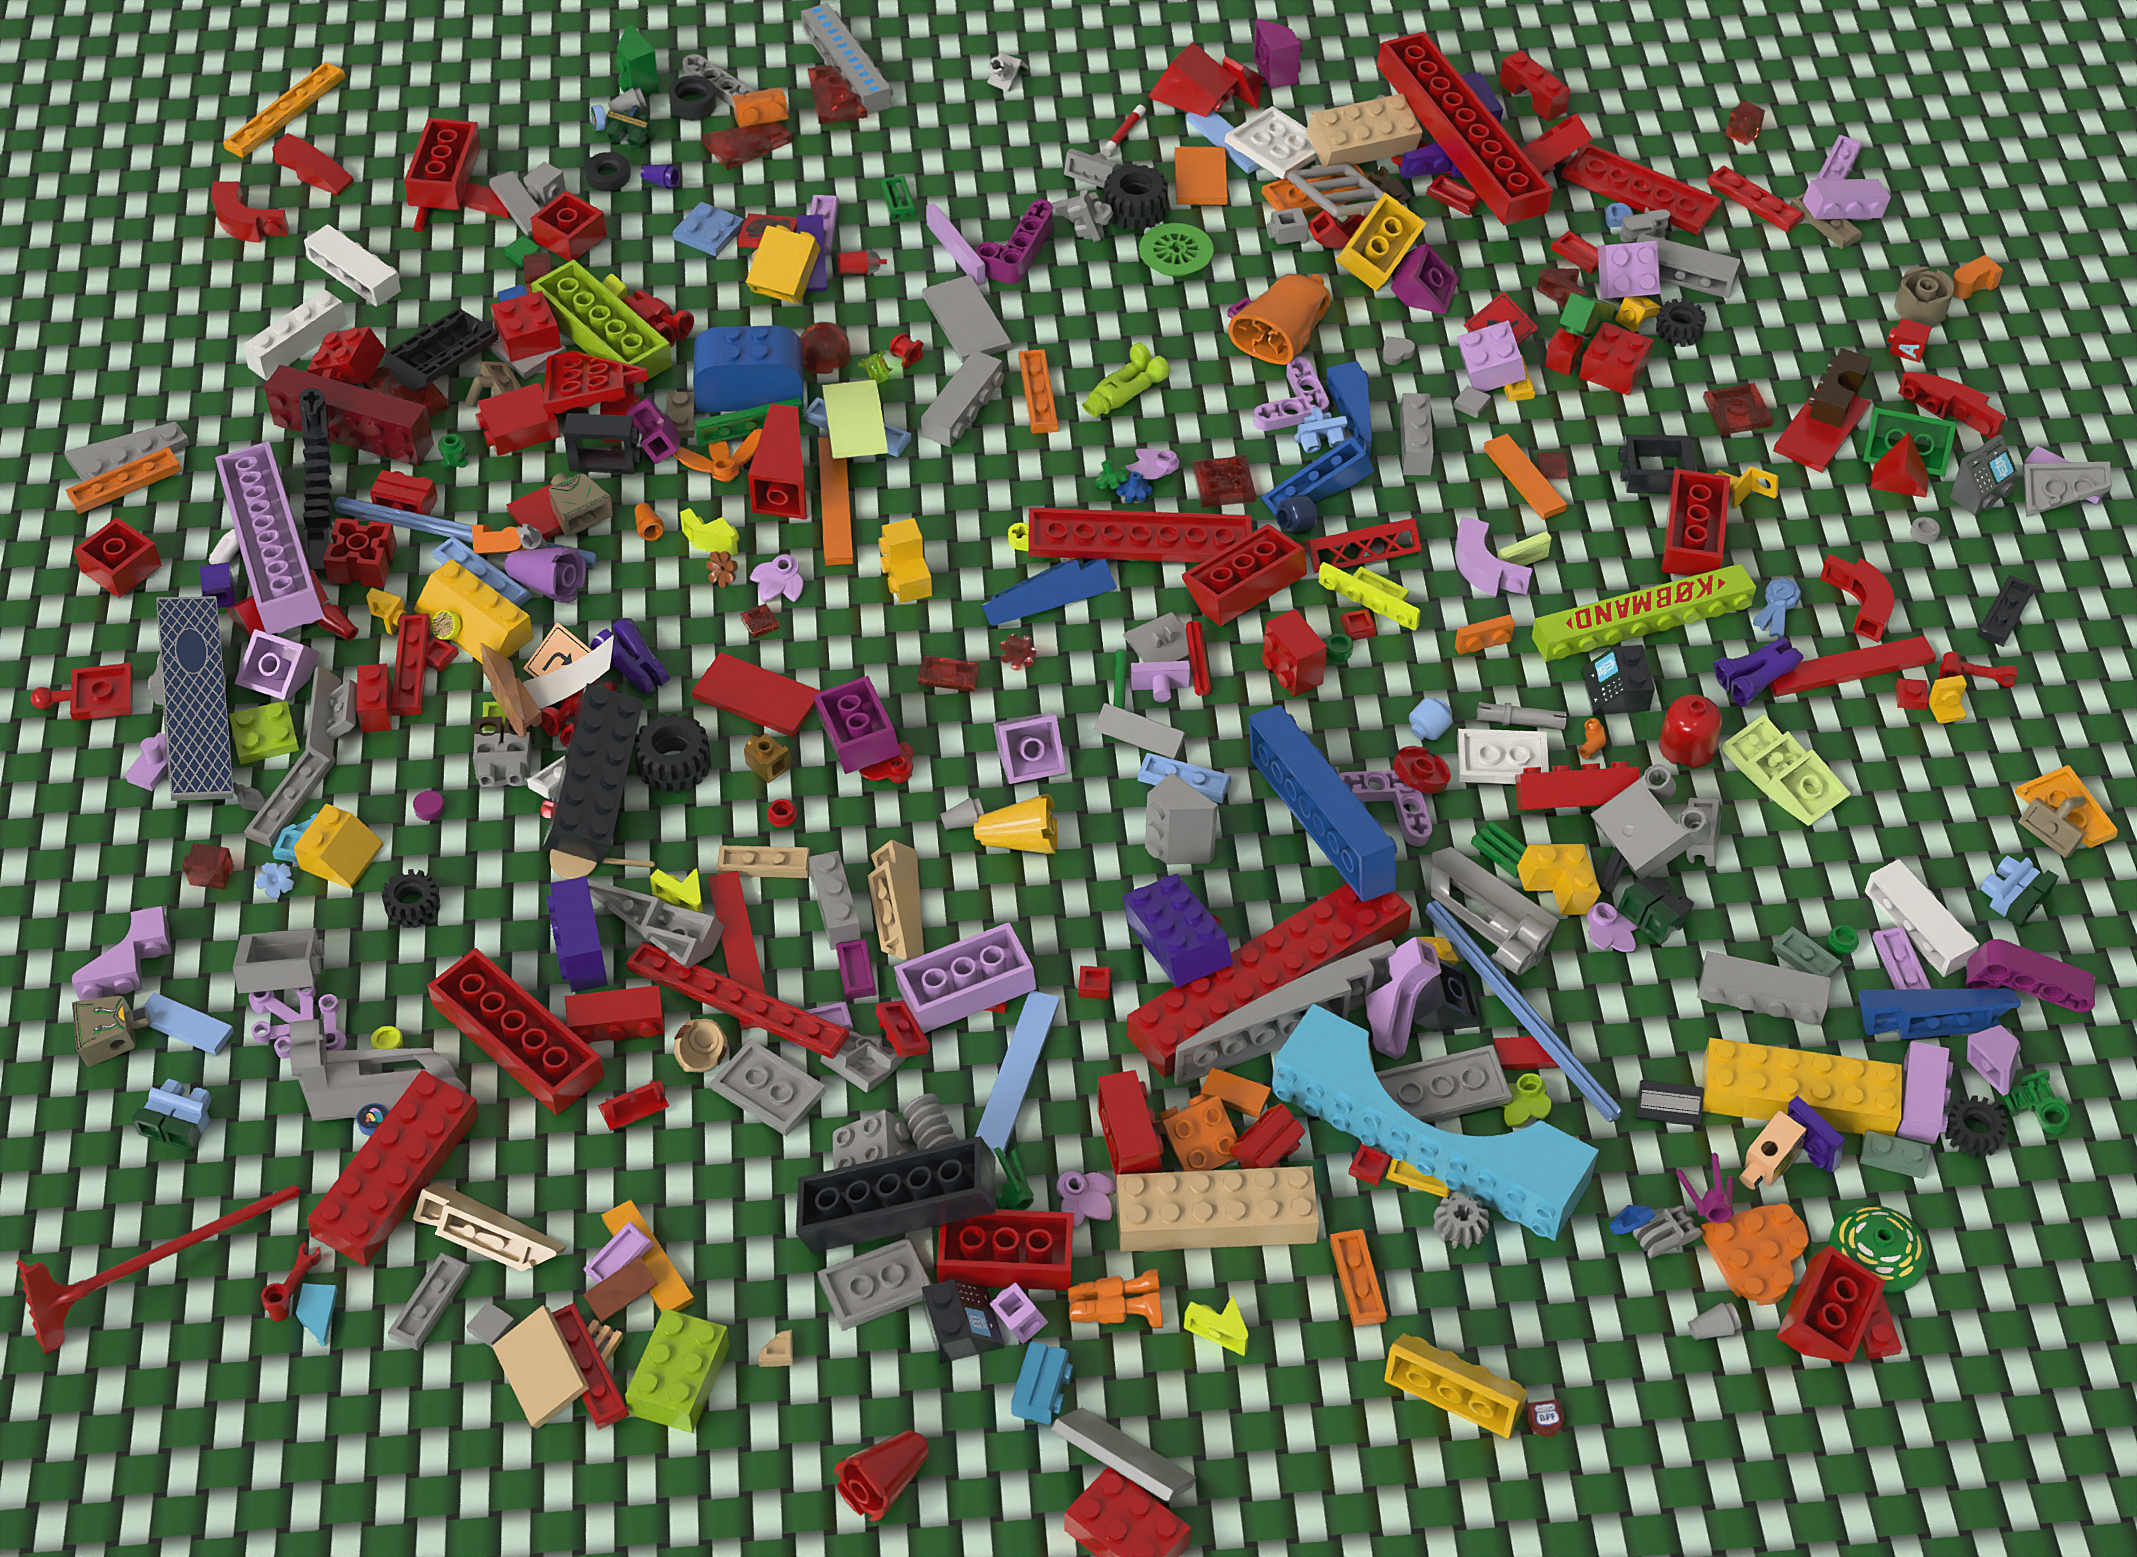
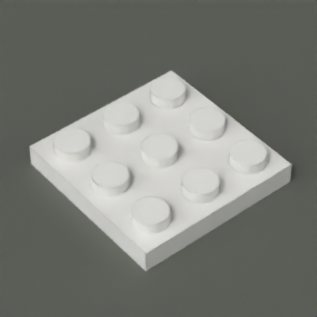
M1273 106L1228 132L1225 138V142L1235 150L1243 153L1282 180L1288 176L1289 172L1297 171L1318 158L1306 134L1307 128Z

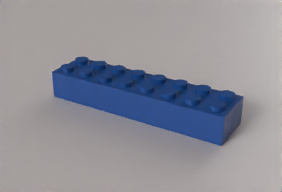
M1281 705L1250 715L1249 734L1252 763L1361 901L1365 902L1394 891L1395 876L1398 875L1395 864L1397 845L1391 836H1387L1382 830L1378 819L1373 818L1368 813L1364 802L1355 797L1350 785L1342 781L1338 776L1336 768L1328 764L1324 759L1322 751L1319 748H1315L1310 742L1308 734L1305 731H1301L1292 714H1288Z

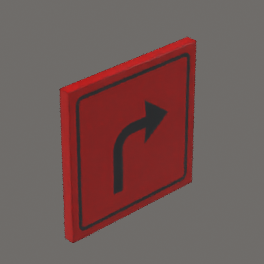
M1504 291L1463 324L1468 332L1509 321L1517 346L1538 330L1536 324Z

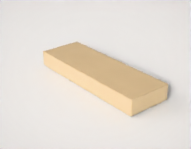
M720 845L717 874L738 871L739 876L808 878L810 848Z

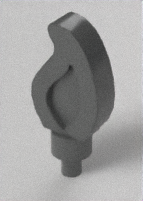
M233 783L234 793L238 797L240 807L245 810L259 812L265 804L262 794L257 789L246 788L243 784Z

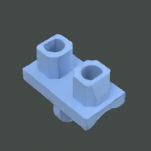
M1313 407L1311 416L1303 418L1304 424L1298 425V433L1294 435L1296 443H1302L1306 453L1320 450V439L1327 438L1330 448H1335L1346 441L1344 430L1347 420L1345 416L1332 418L1330 412L1322 414L1319 407Z

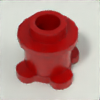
M907 333L896 335L890 342V354L903 360L901 366L908 369L913 363L922 359L923 342L920 340L913 342Z

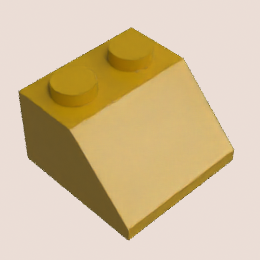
M325 804L293 848L301 870L352 889L384 844L381 839L352 813Z

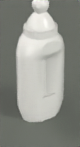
M232 529L221 538L210 555L209 563L211 565L225 562L230 563L240 549L235 529Z

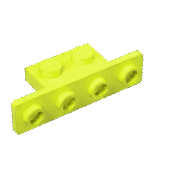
M1325 562L1320 565L1319 583L1325 588L1372 609L1375 613L1382 614L1396 621L1401 626L1408 627L1414 631L1419 627L1420 609L1405 602L1409 597L1408 589L1361 566L1351 576Z

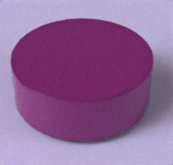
M424 791L414 798L413 808L415 815L419 819L431 821L442 815L444 803L439 793Z

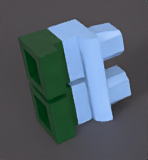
M2007 855L1996 871L2006 878L2005 881L1990 873L1983 881L1980 890L1993 898L1990 905L1992 909L2020 928L2052 894L2059 876L2050 870L2042 873L2035 869L2028 857L2020 863Z
M167 1079L160 1090L152 1087L149 1093V1101L143 1109L138 1108L132 1117L138 1134L163 1143L167 1141V1144L194 1152L210 1122L207 1110L212 1099L209 1092L197 1087L194 1088L189 1098L182 1097L185 1092L183 1085L171 1079Z

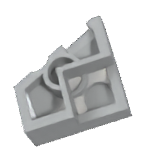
M849 1031L850 1037L835 1058L830 1059L821 1055L820 1062L868 1093L890 1076L907 1057L899 1058L895 1049L881 1046L882 1039L864 1037L856 1032Z

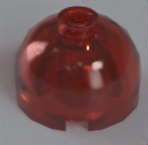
M831 322L813 323L806 327L801 334L804 368L817 374L833 373L832 369L839 366L841 370L850 361L851 345L848 336L837 324Z

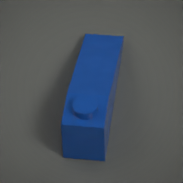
M1358 361L1329 367L1327 370L1326 388L1341 417H1346V426L1351 436L1354 437L1366 452L1370 460L1372 434L1368 373L1366 370H1362Z
M1352 436L1263 495L1261 499L1276 518L1278 506L1286 498L1304 495L1308 496L1313 502H1316L1353 486L1374 472L1366 452Z

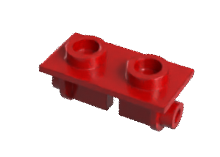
M651 1080L647 1085L610 1100L607 1098L605 1103L598 1105L609 1130H615L670 1107L663 1094L665 1091L661 1081L654 1082Z

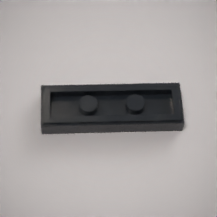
M2009 575L1979 628L1977 636L2004 647L2034 593L2036 585Z

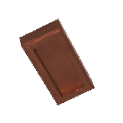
M638 1256L585 1292L583 1296L600 1322L603 1323L658 1284Z

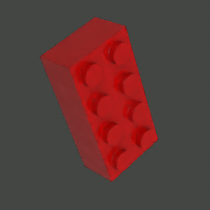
M427 119L404 180L408 206L459 210L481 148L478 122Z
M1681 469L1674 470L1669 493L1661 572L1695 576L1720 569L1724 550L1730 476Z
M996 1209V1213L940 1225L937 1258L938 1283L956 1279L984 1287L1009 1288L1016 1282L1021 1289L1068 1291L1071 1287L1074 1213Z

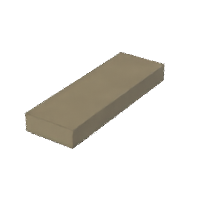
M1805 193L1791 199L1790 206L1804 213V218L1839 248L1843 249L1861 240L1862 232L1846 219H1814L1803 203Z

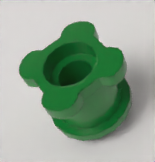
M448 434L439 440L438 448L443 457V460L440 462L442 468H464L468 465L466 458L468 449L465 447V440L462 436Z

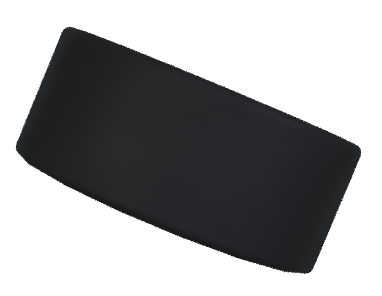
M690 75L675 80L668 90L671 111L681 119H703L712 114L717 106L715 86L709 79L703 76ZM691 94L704 96V98L697 101H684L681 99Z

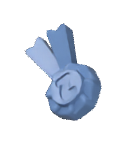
M1785 577L1771 580L1765 590V599L1768 605L1754 618L1753 625L1760 626L1761 630L1764 631L1772 621L1769 636L1777 635L1779 638H1783L1785 610L1795 607L1801 597V591L1797 583Z

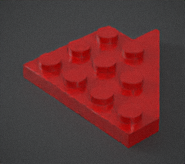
M576 351L547 356L543 396L545 413L554 412L559 414L570 408H588L595 403L604 401L616 402L626 397L627 384L649 380L647 369Z

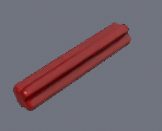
M1189 621L1186 623L1185 630L1195 694L1197 696H1207L1210 694L1211 684L1202 626L1199 621Z

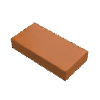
M1212 1067L1200 1094L1204 1093L1206 1097L1219 1095L1223 1106L1259 1119L1271 1094V1088Z

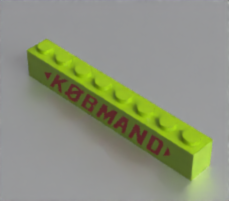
M1740 563L1535 618L1532 639L1545 662L1563 659L1576 653L1588 652L1598 647L1614 645L1624 640L1640 638L1646 634L1666 631L1672 627L1692 624L1698 620L1718 617L1724 613L1746 609L1752 606L1757 587Z

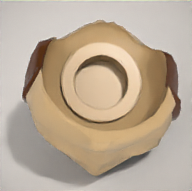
M712 1019L688 1020L679 1029L674 1038V1054L685 1072L710 1071L716 1065H720L726 1055L727 1037L721 1030L718 1022H714Z

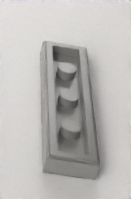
M306 749L245 829L246 838L272 848L279 839L282 830L290 824L336 762L334 755L332 760L326 763Z

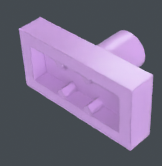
M1189 661L1131 663V690L1153 689L1154 700L1166 702L1171 698L1170 689L1189 688Z
M159 732L154 738L149 737L141 742L142 754L125 774L127 782L150 791L156 788L168 772L165 735Z

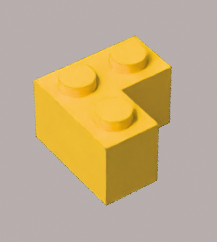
M912 518L882 525V538H878L883 557H880L879 560L883 574L888 573L889 575L887 581L891 594L896 593L899 603L932 596L931 575L923 558L922 536L915 519Z
M1530 844L1517 865L1524 891H1553L1561 915L1587 914L1601 893L1584 844Z

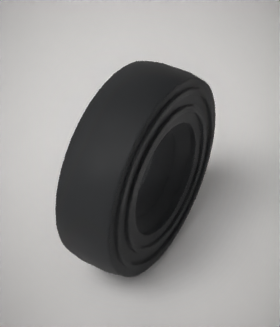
M598 153L588 159L585 164L584 172L587 183L596 190H617L625 186L630 180V164L619 153ZM604 168L617 169V172L611 175H601L598 173V171Z

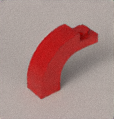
M213 181L211 197L217 220L222 229L228 234L243 241L261 243L262 236H288L289 226L285 209H251L245 207L239 181Z
M1829 554L1824 562L1820 580L1852 594L1859 601L1861 609L1858 612L1853 632L1879 643L1886 632L1894 606V595L1891 585L1886 577L1867 561L1860 558L1857 564L1854 565Z

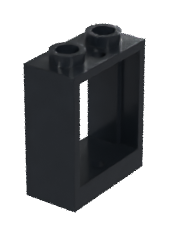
M567 413L563 435L569 471L635 474L636 464L641 463L642 448L637 446L639 443V428L634 427L633 416ZM582 439L623 440L625 451L584 449Z
M1626 434L1624 445H1620L1618 449V461L1623 462L1620 470V480L1625 482L1626 493H1670L1674 470L1636 469L1635 457H1676L1678 469L1696 472L1691 436Z

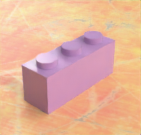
M1879 179L1811 180L1803 198V203L1814 219L1882 218L1891 196Z
M1915 1041L1910 1042L1904 1058L1901 1088V1120L1896 1132L1897 1137L1935 1144L1939 1133H1945L1948 1114H1943L1944 1106H1948L1951 1088L1946 1087V1080L1950 1081L1953 1070V1062L1948 1061L1949 1048Z

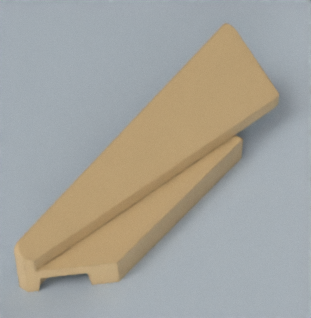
M890 840L871 854L876 869L867 877L881 951L905 961H910L924 955L917 852L911 847Z
M435 1183L421 1190L413 1216L415 1221L438 1226L436 1235L520 1271H524L564 1252L566 1245L442 1183Z

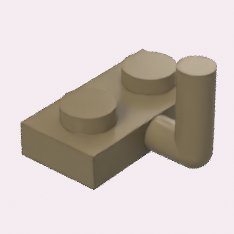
M482 361L479 368L482 376L475 377L465 403L469 406H475L483 387L490 388L493 394L497 396L520 389L521 386L507 363Z
M2083 796L2066 798L2056 811L2042 799L2034 798L2018 823L2064 858H2069L2087 833L2068 820L2067 817L2073 809L2083 807L2086 804V800Z

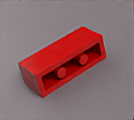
M659 985L565 996L567 1027L586 1044L665 1034Z

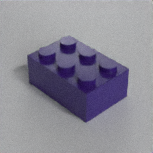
M587 876L550 883L552 895L546 896L562 981H569L571 993L607 986L608 981Z

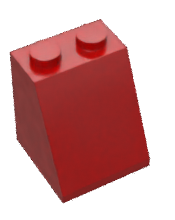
M1191 42L1171 62L1148 97L1152 100L1207 117L1212 110L1217 113L1222 105L1230 99L1236 91L1232 87L1238 79L1195 43Z

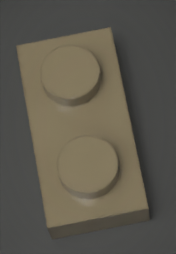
M694 391L667 392V414L674 423L679 437L694 438Z

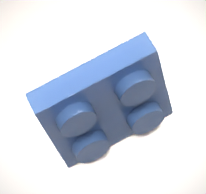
M701 201L672 231L673 239L717 257L741 231L744 219Z

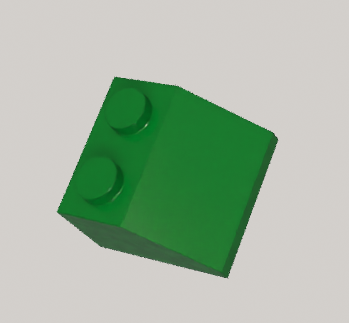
M629 24L626 26L617 45L618 58L616 59V65L620 71L618 82L624 93L631 88L634 90L640 88L643 96L659 90L655 50L635 27Z

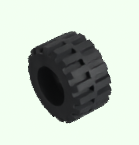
M1132 164V166L1124 165L1121 166V169L1116 168L1113 170L1112 174L1107 176V180L1104 183V204L1110 205L1113 211L1110 222L1114 225L1119 224V227L1123 229L1125 227L1129 228V230H1145L1146 227L1152 228L1155 226V223L1162 222L1163 217L1167 214L1168 182L1167 179H1164V175L1157 173L1158 170L1155 168H1148L1147 165L1137 166V164Z
M671 713V716L667 717L663 714L659 715L657 720L650 719L647 721V726L642 725L639 729V734L635 736L634 751L636 764L642 781L645 784L650 783V788L654 790L661 788V792L668 793L669 790H674V793H680L681 789H692L694 783L699 785L703 781L702 777L708 775V768L711 767L708 735H706L705 728L700 726L699 721L696 719L690 721V717L684 714L682 717H678L677 713ZM671 751H680V752H681V753L676 754V755H663V754H665V753H667V752H671Z

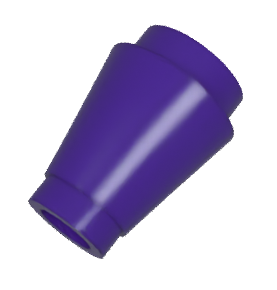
M673 164L644 165L641 169L642 180L666 189L675 188L679 184L680 170Z

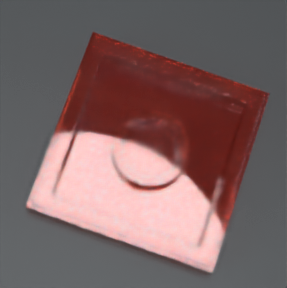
M1755 383L1704 391L1703 400L1721 436L1772 427L1774 420Z

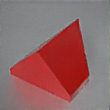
M1225 56L1223 67L1238 79L1232 87L1236 90L1233 95L1258 109L1262 83L1265 77Z
M1909 432L1873 466L1871 489L1926 498L1929 474Z

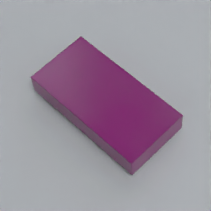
M866 939L836 944L845 999L849 1000L876 995Z

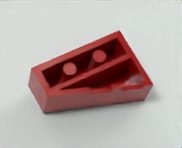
M1576 113L1522 147L1521 150L1539 173L1545 176L1556 169L1554 164L1557 162L1559 165L1572 158V152L1593 138Z

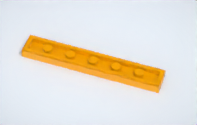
M324 62L223 142L224 148L241 158H245L345 78L344 70Z

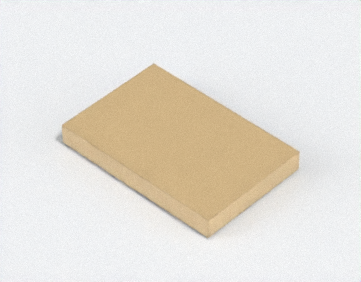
M542 1305L492 1345L531 1427L539 1429L590 1388L550 1308Z

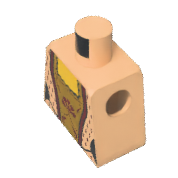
M1779 1110L1749 1147L1746 1155L1745 1171L1739 1176L1740 1181L1752 1190H1755L1761 1181L1768 1186H1773L1801 1155L1806 1129Z

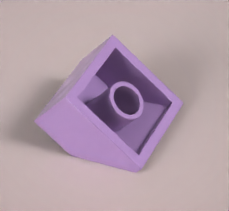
M254 629L234 684L287 701L310 680L320 652L305 645L278 636L267 635L265 632Z
M1047 712L993 723L998 752L1008 784L1067 773L1057 716L1055 714Z

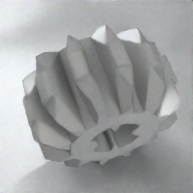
M1456 1192L1452 1195L1451 1200L1444 1197L1440 1202V1207L1435 1209L1434 1230L1437 1233H1441L1440 1239L1442 1243L1451 1240L1453 1249L1458 1246V1243H1462L1467 1250L1471 1247L1472 1242L1479 1245L1483 1235H1486L1488 1232V1210L1482 1209L1481 1199L1472 1202L1469 1193L1464 1198H1460Z

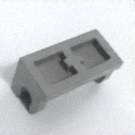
M1689 798L1688 808L1697 807L1704 811L1711 826V834L1706 841L1695 843L1686 849L1687 859L1690 863H1694L1695 855H1703L1707 866H1715L1721 823L1719 799ZM1694 822L1689 828L1695 829L1701 825V822Z

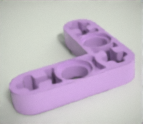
M1294 357L1287 364L1286 375L1296 397L1257 406L1254 410L1253 418L1256 428L1270 431L1304 423V417L1311 416L1313 407H1319L1322 414L1328 413V397L1308 359ZM1304 385L1312 386L1314 389L1311 391L1303 390L1301 387ZM1288 409H1294L1298 413L1295 415H1289L1284 411Z
M1394 770L1344 772L1338 775L1344 783L1347 782L1350 785L1353 794L1358 800L1363 802L1393 801L1405 841L1417 847L1427 844L1432 833V824L1422 792L1409 787L1401 781ZM1368 783H1379L1383 789L1374 790ZM1403 805H1414L1418 811L1409 812ZM1415 822H1417V824H1416V829H1417V830H1413L1414 825H1415Z

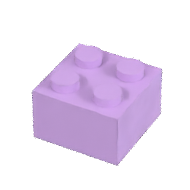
M1657 241L1598 246L1601 298L1660 294Z
M1509 321L1457 336L1462 360L1472 388L1486 392L1526 379L1522 357Z

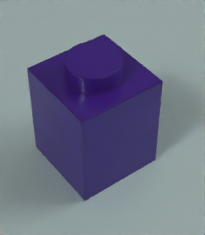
M229 562L200 566L203 597L216 596L217 609L235 604V586Z

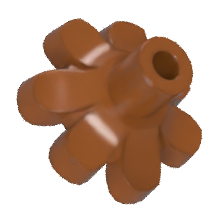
M723 551L721 554L719 552H711L710 558L712 561L706 562L707 569L712 571L708 575V579L711 583L718 580L719 586L724 588L729 583L735 581L736 576L733 571L738 569V564L735 560L730 561L731 554L727 551Z

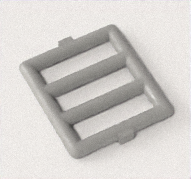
M1347 163L1324 167L1316 165L1312 166L1311 169L1291 171L1287 176L1290 182L1333 217L1355 214L1368 215L1376 202L1384 194L1382 190ZM1340 174H1345L1346 176H1348L1343 178L1323 180L1308 183L1306 181L1307 179H1314ZM1360 186L1362 188L1324 195L1320 193V191ZM1372 197L1376 199V201L1339 207L1334 204Z

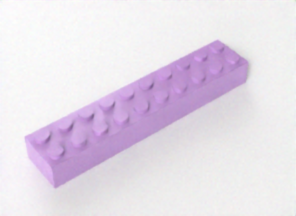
M267 441L215 457L256 606L267 635L282 633L290 628L302 624H310L324 618L270 442Z

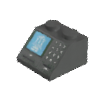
M1998 434L1961 461L1950 498L1974 516L1984 509L1989 510L1997 500L2002 497H2008L2015 488L2014 481L2018 471L2001 435Z

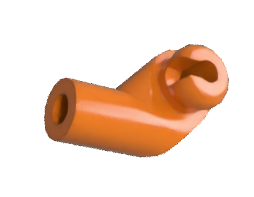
M1591 718L1585 722L1587 742L1578 748L1580 756L1586 760L1599 751L1606 743L1604 727L1600 725V721L1596 718Z

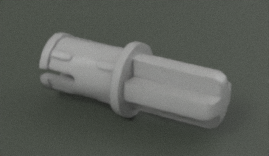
M526 523L522 527H517L516 532L519 534L520 542L527 550L548 547L541 532L536 528H532Z

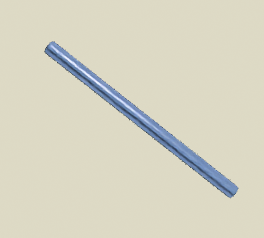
M342 496L337 497L334 503L335 511L338 513L378 522L392 523V525L450 538L454 536L459 540L473 543L472 525ZM547 542V548L568 547ZM578 549L579 556H583L585 559L586 568H594L597 561L596 554Z
M1435 900L1429 903L1425 910L1429 918L1606 1121L1613 1122L1619 1119L1622 1113L1619 1105L1439 901Z

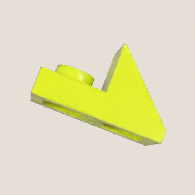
M697 868L682 883L674 875H667L659 869L650 876L652 894L669 905L703 913Z
M1233 1295L1222 1315L1217 1314L1214 1309L1207 1305H1198L1190 1302L1185 1311V1329L1238 1354L1245 1355L1249 1334Z

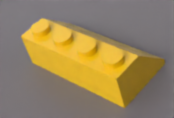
M453 559L430 575L414 607L415 614H429L431 626L432 620L438 612L451 611L456 613L460 618L461 628L459 634L451 641L481 663V642L505 658H509L534 638L530 615Z
M1405 1333L1392 1344L1389 1351L1385 1382L1509 1439L1523 1411L1528 1395V1390L1522 1388L1519 1383L1509 1379H1502L1492 1374L1483 1366L1472 1365L1461 1360L1453 1352L1442 1351L1429 1345L1427 1341L1420 1337H1411Z

